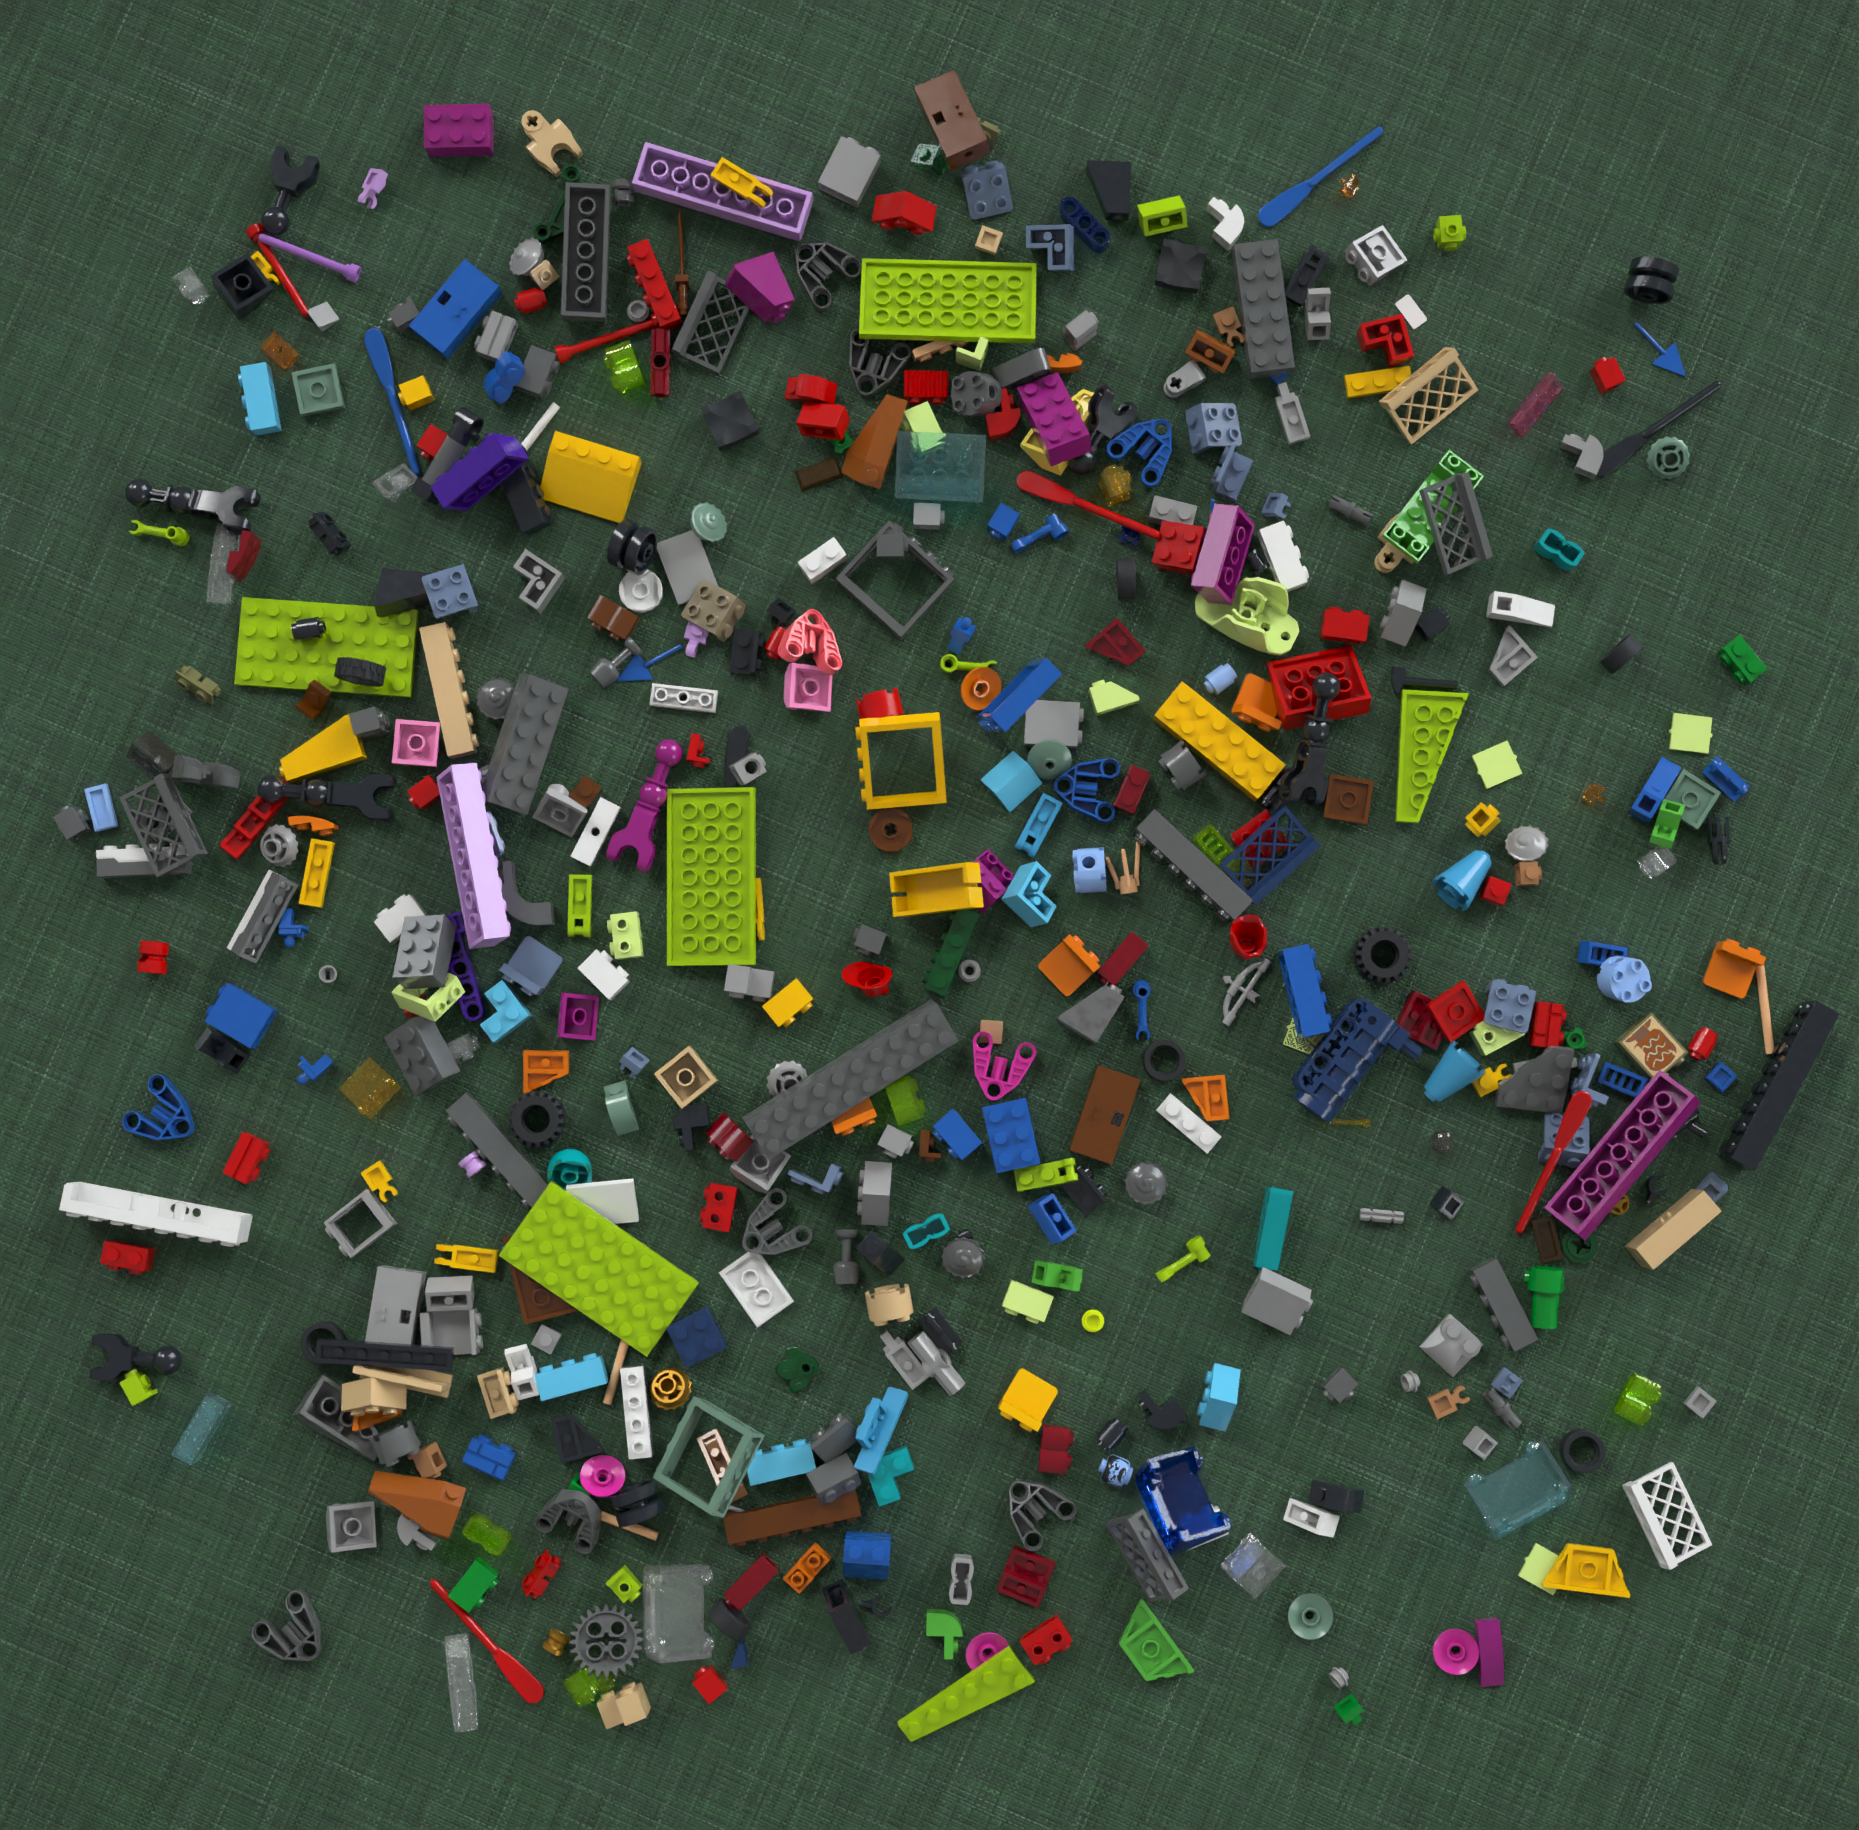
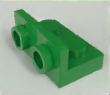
M1741 635L1735 637L1717 652L1720 655V661L1726 667L1729 666L1733 671L1735 680L1744 686L1752 683L1755 678L1767 670V667Z

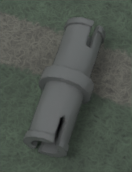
M1335 494L1328 504V508L1344 514L1345 518L1349 519L1350 517L1365 526L1368 525L1373 516V513L1356 506L1355 502L1352 501L1350 503L1337 497Z
M1493 1386L1483 1392L1482 1396L1492 1406L1494 1414L1500 1416L1510 1430H1514L1513 1426L1517 1428L1522 1423L1510 1408V1403L1504 1401Z

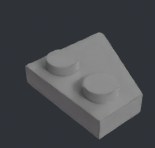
M1509 626L1505 629L1488 671L1503 687L1538 657L1513 628Z

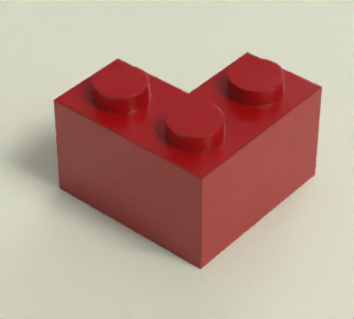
M908 191L878 195L875 199L872 222L879 224L880 228L884 230L901 227L909 229L910 233L914 235H923L924 232L933 231L937 206Z
M1403 313L1360 324L1356 331L1362 352L1383 347L1388 368L1409 363L1414 356Z

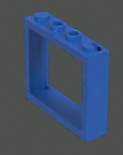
M1047 658L1030 661L977 716L980 720L978 724L986 732H1006L1062 673Z

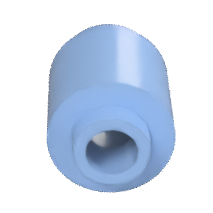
M1226 663L1224 666L1220 665L1204 677L1206 682L1203 684L1210 694L1214 692L1218 695L1234 683L1237 674Z

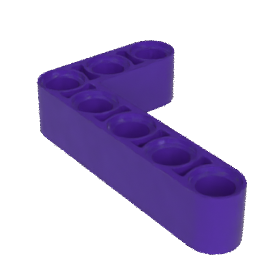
M460 911L446 916L457 926L454 942L460 944L459 952L456 954L451 953L449 969L451 974L458 977L463 988L467 984H471L473 987L471 995L465 996L463 994L459 998L464 1017L470 1021H480L485 1017L486 1008L463 935L466 933L463 914ZM460 963H465L467 966V970L463 975L457 973V966ZM473 1005L479 1007L480 1012L476 1017H472L469 1014V1010Z

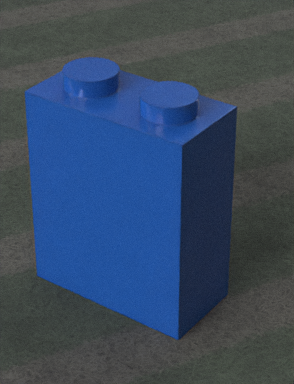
M227 983L226 986L223 985L218 991L217 997L219 998L215 1005L212 1004L205 1014L207 1018L204 1022L247 1047L256 1049L279 1010L238 986Z

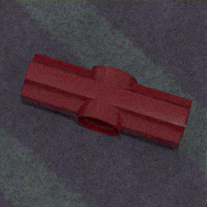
M664 328L651 330L650 395L656 398L670 397L671 331ZM660 359L666 361L663 367L655 366V363Z

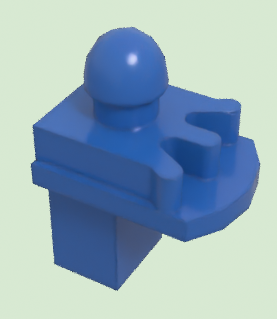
M965 617L962 620L958 618L950 632L952 638L947 649L958 655L965 642L968 643L976 628V625H971L969 617Z
M285 909L279 925V935L285 938L284 945L288 948L293 947L295 943L294 938H304V934L309 932V927L305 925H294L295 912L293 909Z
M325 1054L311 1066L303 1056H300L301 1062L298 1066L304 1073L298 1076V1084L304 1085L310 1078L314 1082L317 1081L334 1064L333 1061Z

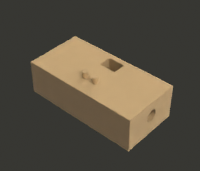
M1691 1189L1624 1247L1641 1267L1654 1270L1722 1211L1704 1190Z

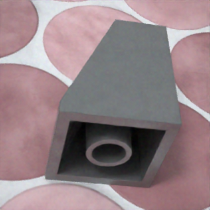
M1113 984L1109 985V987L1105 985L1058 1016L1057 1021L1090 1042L1097 1043L1124 999V996L1121 995L1122 990Z

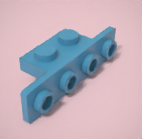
M888 1387L882 1401L872 1398L871 1403L866 1407L862 1424L856 1430L855 1439L862 1446L854 1465L856 1470L872 1475L876 1473L909 1396L906 1391Z

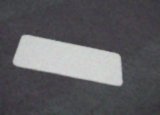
M1406 295L1395 303L1413 329L1427 321L1426 316L1410 295Z

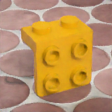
M1021 1368L1001 1399L998 1409L1001 1410L1000 1414L1011 1421L1015 1418L1020 1421V1426L1025 1430L1031 1432L1034 1429L1038 1432L1042 1425L1041 1421L1056 1397L1058 1390L1041 1378Z

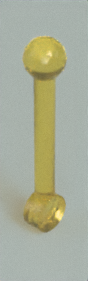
M1367 1118L1362 1120H1332L1329 1125L1324 1124L1326 1126L1332 1124H1351L1369 1127L1371 1121Z

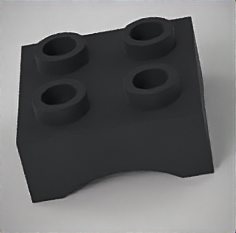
M1164 238L1154 286L1197 294L1207 247L1187 245Z
M741 390L723 400L701 408L719 451L759 435V430Z

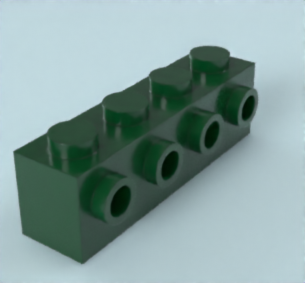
M968 909L951 912L948 921L952 922L949 931L944 929L940 942L943 943L941 950H936L931 960L932 963H935L932 971L927 970L922 981L926 984V990L943 997L946 996L980 914Z

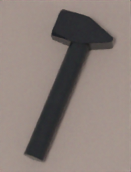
M1405 667L1391 668L1390 681L1395 694L1399 693L1402 685L1456 690L1458 687V681L1405 677Z

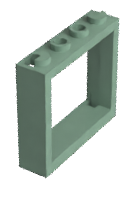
M693 1396L687 1405L682 1420L677 1425L672 1440L666 1447V1452L661 1462L656 1467L653 1478L710 1515L724 1518L765 1435L706 1399ZM703 1411L743 1434L710 1503L670 1478Z

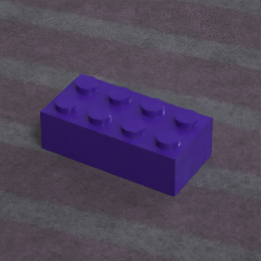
M491 433L483 439V442L478 447L470 449L465 458L455 462L452 465V469L437 477L436 482L430 487L443 508L468 511L529 460V457L516 437Z

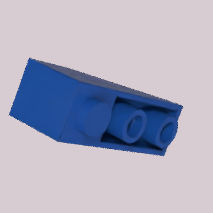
M1662 757L1628 814L1648 824L1681 770V767Z

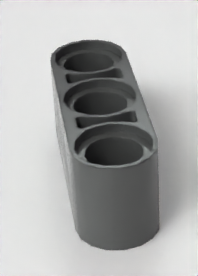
M1044 348L1029 351L991 369L993 378L999 382L1001 389L1006 388L1007 391L1051 371Z

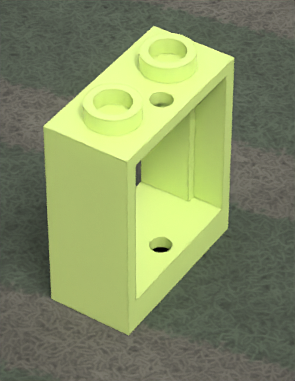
M450 973L447 974L445 987H440L427 1001L419 998V996L428 988L405 989L399 984L391 992L400 1008L434 1022L465 993L458 977Z

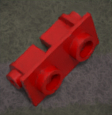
M547 1549L543 1555L538 1556L534 1569L525 1576L522 1582V1589L527 1597L530 1595L537 1599L538 1596H542L550 1583L544 1579V1576L554 1577L561 1566V1559L554 1555L552 1558Z

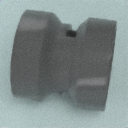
M613 180L612 189L614 190V195L612 196V204L618 207L633 206L634 196L632 191L634 188L632 180Z

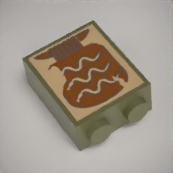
M1652 1012L1645 1013L1613 1042L1649 1082L1659 1070L1669 1075L1667 1071L1672 1066H1679L1685 1060L1683 1056L1688 1053Z

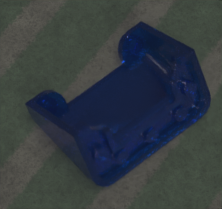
M1195 1446L1149 1458L1136 1474L1137 1487L1156 1531L1170 1556L1182 1553L1226 1534L1231 1529L1228 1516L1221 1511L1214 1512L1201 1483L1198 1472L1201 1469L1203 1460Z

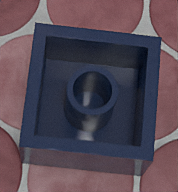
M709 1305L666 1327L686 1368L728 1346Z

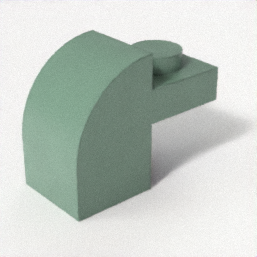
M626 1081L604 1086L606 1106L617 1136L639 1130Z

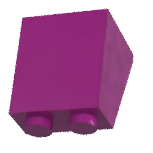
M774 252L733 265L725 282L726 286L765 323L782 321L795 300Z

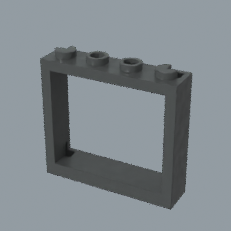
M888 521L836 577V583L896 637L902 640L954 584V578L952 577L954 574L946 566L942 568L936 563L937 558L929 551L925 553L920 548L921 544L914 537L909 539L904 534L905 530L902 526H899L896 522L893 524ZM886 530H899V534H903L904 539H908V551L944 582L904 627L849 579L877 548V534H886Z

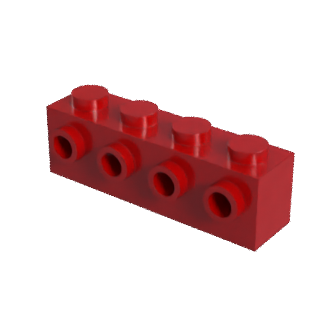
M648 239L628 246L630 254L626 255L630 267H635L638 274L634 276L639 288L644 287L646 294L642 296L647 308L651 306L654 314L651 315L655 327L660 326V328L671 331L683 326Z

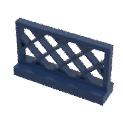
M1283 805L1218 865L1253 900L1251 904L1256 905L1321 845L1316 839L1311 837L1290 810ZM1285 813L1289 818L1288 827H1277L1278 818ZM1266 829L1273 830L1272 842H1261L1262 832ZM1277 830H1288L1287 843H1276ZM1292 831H1300L1305 837L1298 844L1291 843ZM1249 844L1256 845L1255 857H1245V848ZM1261 845H1271L1270 858L1260 857ZM1276 846H1286V855L1283 858H1275ZM1233 859L1240 860L1239 872H1231L1226 865ZM1244 860H1255L1254 873L1243 872ZM1259 860L1270 861V868L1266 873H1258ZM1243 875L1254 876L1253 885L1248 890L1242 885Z

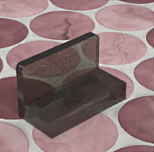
M147 732L132 742L126 757L154 780V777L161 773L168 774L174 766L175 756L179 755L154 734Z

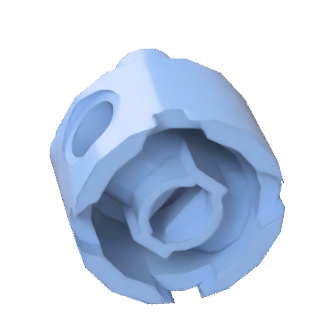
M1104 847L1073 850L1075 892H1107Z
M1616 955L1605 960L1600 966L1602 969L1600 974L1597 975L1598 987L1603 995L1611 999L1634 1002L1642 998L1651 989L1652 983L1649 970L1639 959Z

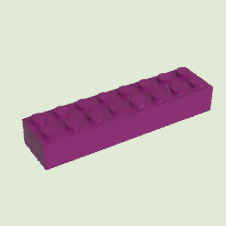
M1659 1070L1544 1208L1586 1241L1700 1105V1101L1694 1094Z

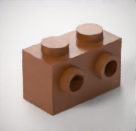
M1197 329L1185 353L1188 354L1190 359L1207 364L1210 370L1216 373H1224L1236 350Z

